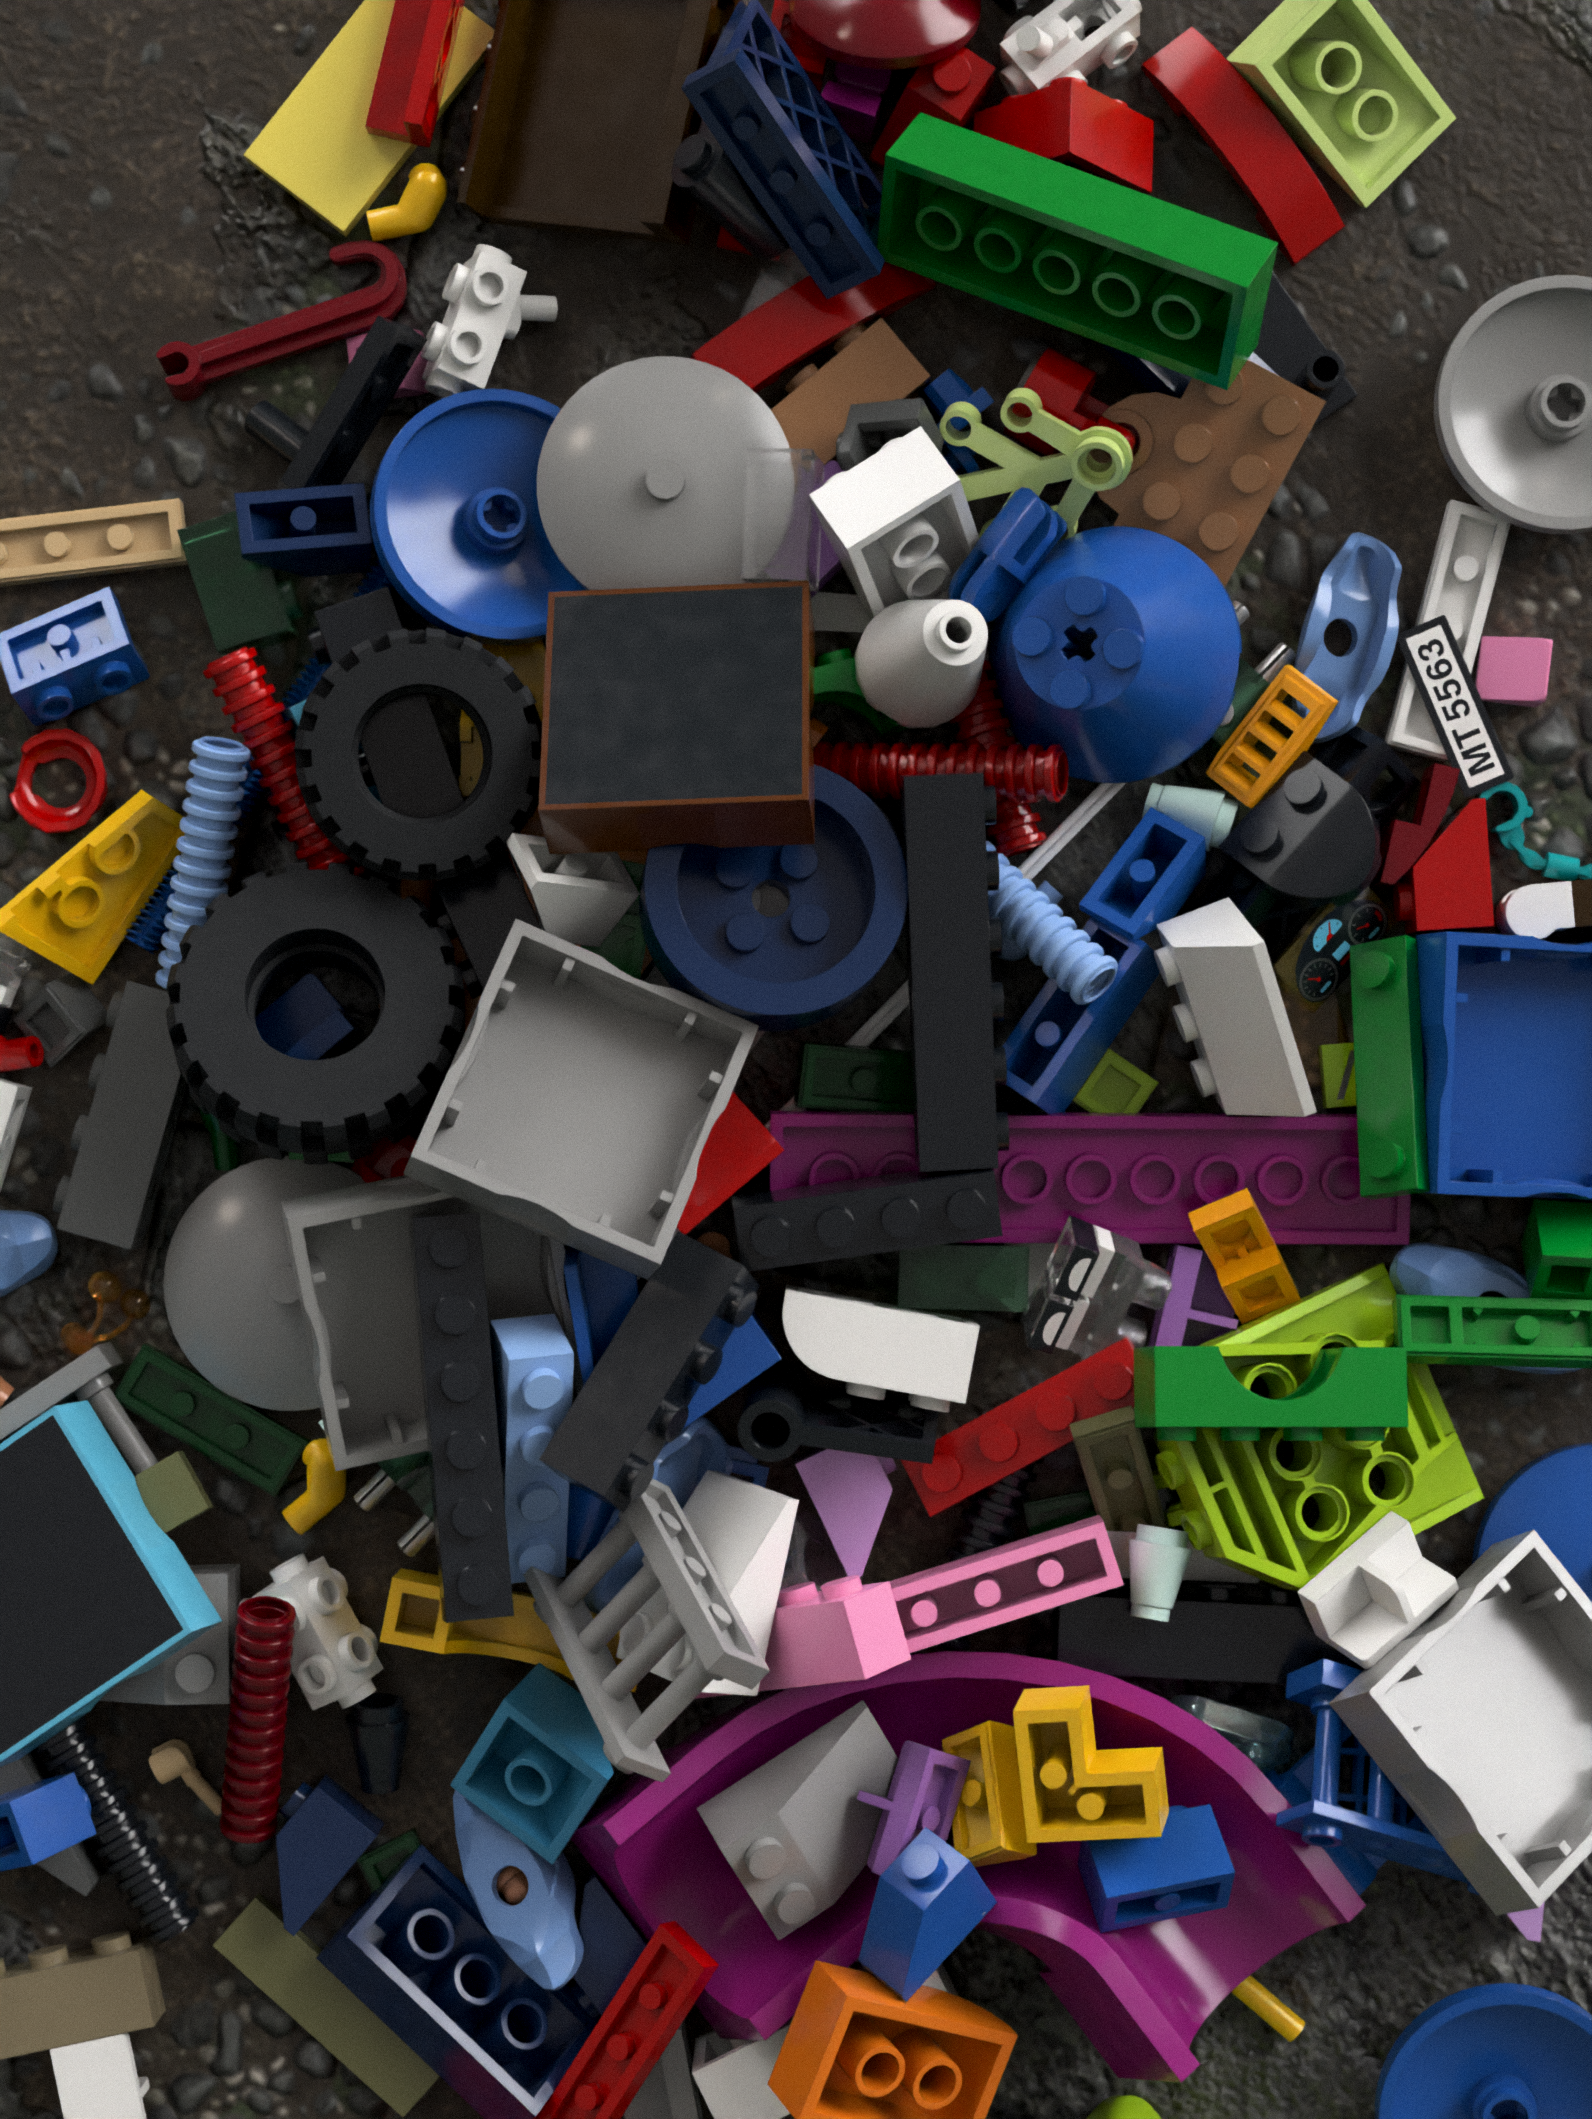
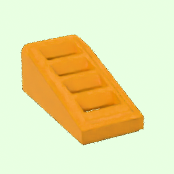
M1285 665L1221 747L1205 773L1244 805L1253 808L1303 751L1307 752L1339 701L1292 665ZM1287 694H1290L1310 710L1305 718H1302L1283 703ZM1273 716L1293 731L1289 739L1269 725ZM1258 740L1277 753L1273 760L1254 747ZM1244 762L1260 774L1258 779L1242 767Z

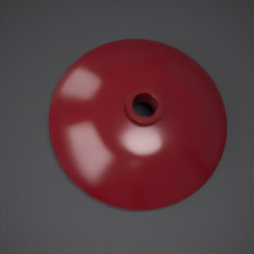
M789 0L791 25L805 44L816 52L835 61L870 69L918 67L952 55L964 47L974 36L979 26L981 0Z

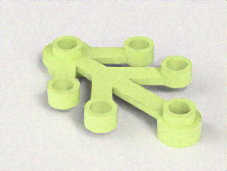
M1016 388L1006 396L1000 410L1003 424L1009 430L1016 433L1029 431L1062 453L1043 457L1034 454L982 424L980 412L968 402H955L951 404L940 421L939 430L947 443L958 447L966 446L999 465L994 468L957 475L961 481L967 502L1011 492L1005 502L1006 504L1013 493L1021 487L1029 488L1040 496L1046 484L1072 479L1059 505L1051 506L1053 511L1057 512L1067 523L1068 532L1063 534L1059 541L1075 536L1074 534H1076L1078 529V519L1095 491L1109 490L1120 485L1127 478L1133 462L1131 446L1121 433L1105 426H1094L1079 431L1044 411L1039 395L1028 388ZM1014 403L1026 404L1030 408L1032 416L1028 418L1016 416L1011 409V405ZM950 418H965L969 422L971 430L966 432L956 430L952 426ZM1102 449L1111 455L1112 461L1099 463L1092 458L1090 451ZM994 518L988 520L983 525L979 534V538L982 536V534L985 532V530L988 528V526L991 524Z

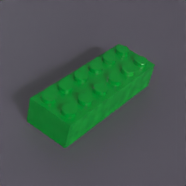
M919 112L885 154L877 249L885 262L1224 390L1229 389L1257 347L1278 242Z

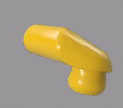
M431 163L416 165L408 175L409 182L398 204L366 211L373 242L424 232L433 225L447 198V182L437 166Z
M326 1438L311 1441L303 1450L302 1461L307 1465V1490L282 1511L286 1521L300 1535H303L341 1503L346 1494L347 1469L335 1470Z

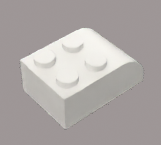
M786 1284L782 1309L785 1335L793 1352L811 1370L828 1378L846 1381V1393L855 1396L884 1400L886 1389L909 1393L908 1400L911 1401L910 1405L940 1412H949L950 1401L966 1403L980 1328L973 1319Z

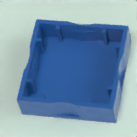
M1451 931L1416 935L1429 1192L1422 1193L1592 1200V942L1577 944L1554 943L1538 939L1534 936Z

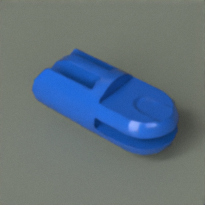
M1021 487L1016 490L954 573L949 585L948 600L965 601L973 605L982 614L985 622L994 620L1007 608L1021 585L1027 582L1066 532V521L1031 489Z

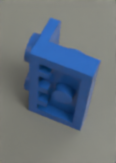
M110 586L0 633V662L10 693L35 726L62 719L72 711L107 696L120 694L131 686L147 680L150 676L146 664L134 647L121 606Z

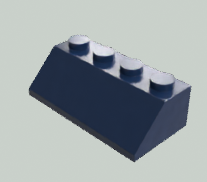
M422 1844L351 1914L316 1957L484 2119H533L536 2117L555 2091L601 2018L600 2015L592 2018L584 2010L568 1984L556 1991L543 1989L519 1968L488 1930L469 1889Z

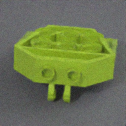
M1384 1263L1375 1264L1309 1294L1299 1301L1237 1327V1330L1228 1331L1198 1346H1218L1226 1366L1239 1383L1250 1390L1253 1380L1259 1376L1267 1384L1268 1398L1275 1400L1291 1393L1305 1381L1312 1371L1318 1353L1323 1346L1329 1349L1341 1347H1395L1392 1302L1397 1293ZM1407 1363L1408 1427L1385 1428V1441H1345L1344 1428H1323V1441H1290L1293 1445L1294 1456L1291 1464L1286 1469L1280 1465L1276 1456V1447L1279 1440L1283 1437V1428H1260V1441H1220V1428H1197V1441H1157V1428L1154 1434V1440L1160 1451L1155 1456L1158 1469L1152 1471L1157 1490L1167 1487L1171 1490L1176 1489L1180 1501L1171 1504L1164 1511L1168 1527L1182 1524L1184 1531L1189 1532L1188 1540L1196 1550H1202L1205 1557L1286 1590L1299 1591L1390 1511L1409 1521L1415 1536L1484 1499V1496L1427 1364ZM1375 1465L1381 1468L1385 1477L1384 1489L1378 1496L1374 1495L1369 1486V1474ZM1309 1496L1316 1500L1319 1507V1518L1312 1528L1307 1527L1302 1517V1506Z

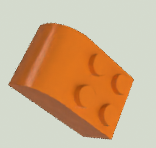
M816 1960L767 2085L794 2119H985L1018 2034L991 2012L954 1994L922 1985L905 2002L871 1973Z

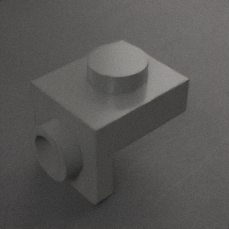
M922 398L851 404L844 432H841L837 438L836 456L840 468L843 471H848L876 454L890 440L903 437L919 426L923 428L940 453L942 452L944 439Z

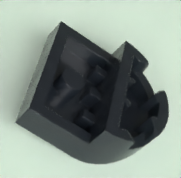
M1306 751L1301 753L1262 799L1218 846L1228 859L1269 889L1280 903L1302 912H1306L1307 907L1322 906L1330 903L1341 907L1354 900L1373 881L1382 861L1379 852V829L1381 828L1362 796L1352 785Z

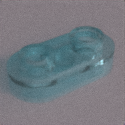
M1180 1695L1170 1700L1174 1705L1211 1726L1251 1759L1261 1772L1273 1771L1275 1765H1283L1289 1762L1295 1734L1287 1725L1274 1719L1203 1697Z

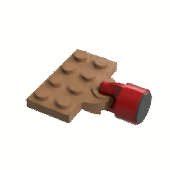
M1050 347L1045 352L1040 350L1029 364L1017 388H1028L1036 392L1042 401L1044 411L1079 431L1094 426L1109 427L1121 433L1131 446L1133 462L1127 478L1115 488L1096 491L1099 498L1119 514L1113 526L1146 529L1181 543L1208 564L1218 576L1223 586L1226 587L1327 401L1247 360L1228 390L1192 378L1181 398L1161 392L1133 394L1109 406L1089 395L1097 378L1095 371ZM1014 403L1011 405V409L1016 416L1020 418L1032 416V412L1026 404ZM1001 421V425L1005 427V435L1045 456L1057 454L1059 451L1029 431L1016 433L1009 430ZM1102 449L1090 451L1092 458L1099 463L1112 461L1111 455Z

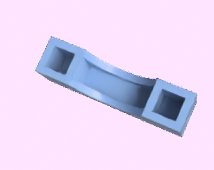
M555 1314L490 1320V1342L511 1584L526 1582L523 1575L531 1566L559 1578L565 1577L569 1482L558 1476L539 1459L572 1406L574 1352Z

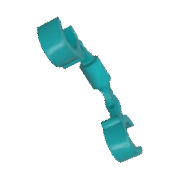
M1504 782L1476 795L1475 799L1485 798L1487 800L1496 793L1503 794L1511 800L1513 805L1511 818L1507 822L1492 828L1490 832L1497 834L1502 847L1506 850H1513L1525 866L1533 870H1542L1541 874L1543 877L1561 881H1576L1577 878L1580 880L1592 879V864L1580 867L1579 858L1547 852L1543 859L1537 852L1523 845L1525 836L1520 824L1524 819L1532 816L1533 809L1528 806L1524 792L1517 785Z

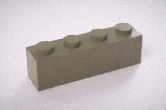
M129 1931L113 1932L93 1939L91 1941L92 1948L68 1953L66 1944L52 1945L29 1953L28 1962L5 1966L4 1958H0V2060L154 2027L166 2009L153 1946L146 1940L147 1936L131 1939Z

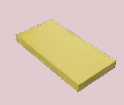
M364 0L243 154L247 162L345 237L348 236L418 146L368 134L365 127L395 0ZM466 7L463 8L437 121L484 62L486 46L493 39L494 29Z

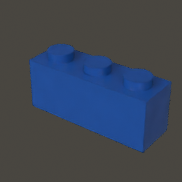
M1090 917L1082 930L1090 936V943H1098L1103 948L1104 956H1112L1117 961L1118 970L1113 983L1096 1000L1084 1005H1077L1071 999L1070 992L1062 991L1056 984V979L1049 978L1002 1046L1005 1048L1006 1086L1048 1114L1066 1111L1160 973L1155 960L1154 950L1141 939L1133 941L1093 917Z

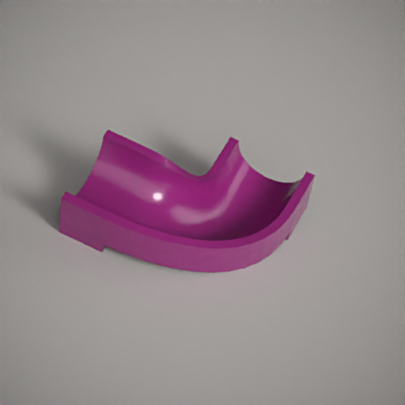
M946 1651L910 1655V1660L866 1680L777 1689L759 1694L711 1719L674 1747L660 1751L671 1772L663 1782L634 1773L588 1812L571 1838L648 1942L661 1923L676 1921L719 1964L694 2003L718 2036L725 2039L766 2041L794 2016L816 1960L848 1968L859 1958L880 1875L871 1872L872 1869L866 1865L834 1905L778 1941L721 1852L696 1808L862 1700L869 1708L899 1759L902 1746L907 1740L943 1751L942 1739L991 1720L1014 1726L1013 1710L1024 1689L1089 1685L1096 1750L1162 1747L1169 1807L1182 1805L1192 1808L1207 1804L1211 1805L1235 1870L1228 1906L1226 1908L1100 1933L1077 1864L1081 1841L1036 1843L1037 1854L1022 1860L975 1867L997 1903L973 1929L1006 1938L1026 1948L1047 1965L1039 1972L1118 2078L1182 2083L1200 2065L1189 2050L1195 2034L1206 2018L1230 1992L1253 1972L1285 1949L1318 1931L1334 1925L1349 1923L1366 1907V1904L1322 1847L1303 1842L1301 1839L1302 1834L1276 1826L1277 1813L1292 1808L1291 1805L1251 1759L1211 1726L1165 1698L1114 1676L1061 1661L1009 1653ZM951 1825V1828H950V1831H949V1835H948V1839H949L951 1845H952L953 1848H954L952 1825Z

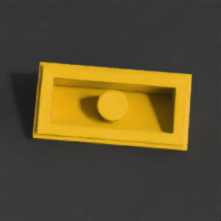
M989 1720L942 1739L943 1752L971 1761L952 1822L954 1849L969 1859L974 1867L1022 1860L1036 1855L1037 1844L1027 1843L1014 1726Z

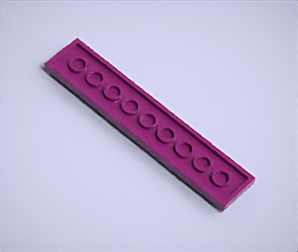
M770 1111V1133L783 1147L784 1151L769 1163V1191L918 1170L915 1164L913 1112ZM1007 1112L1009 1150L998 1151V1168L993 1169L1003 1236L955 1242L1076 1243L1070 1219L1071 1215L1093 1224V1228L1099 1226L1109 1230L1113 1243L1201 1244L1193 1231L1188 1213L1248 1188L1275 1244L1409 1245L1411 1194L1376 1200L1361 1197L1357 1114H1311L1306 1117L1226 1115L1225 1113L1058 1112L1048 1114L1046 1112Z

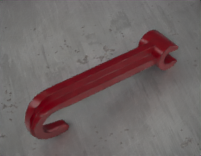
M368 240L347 242L335 246L329 252L330 259L334 265L342 266L365 261L373 262L381 269L379 280L372 286L194 346L181 341L169 342L162 346L157 352L156 357L167 375L186 369L181 374L165 378V382L174 399L180 401L194 400L202 395L206 390L207 384L368 331L378 315L390 320L393 319L404 305L408 290L405 269L397 255L383 244Z

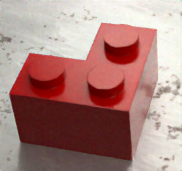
M1075 77L1057 78L1052 80L1048 87L1026 95L1005 97L1001 100L1000 104L974 113L973 131L1138 192L1147 195L1152 193L1154 121L1129 108L1126 102L1111 99L1088 87L1087 83L1082 79Z

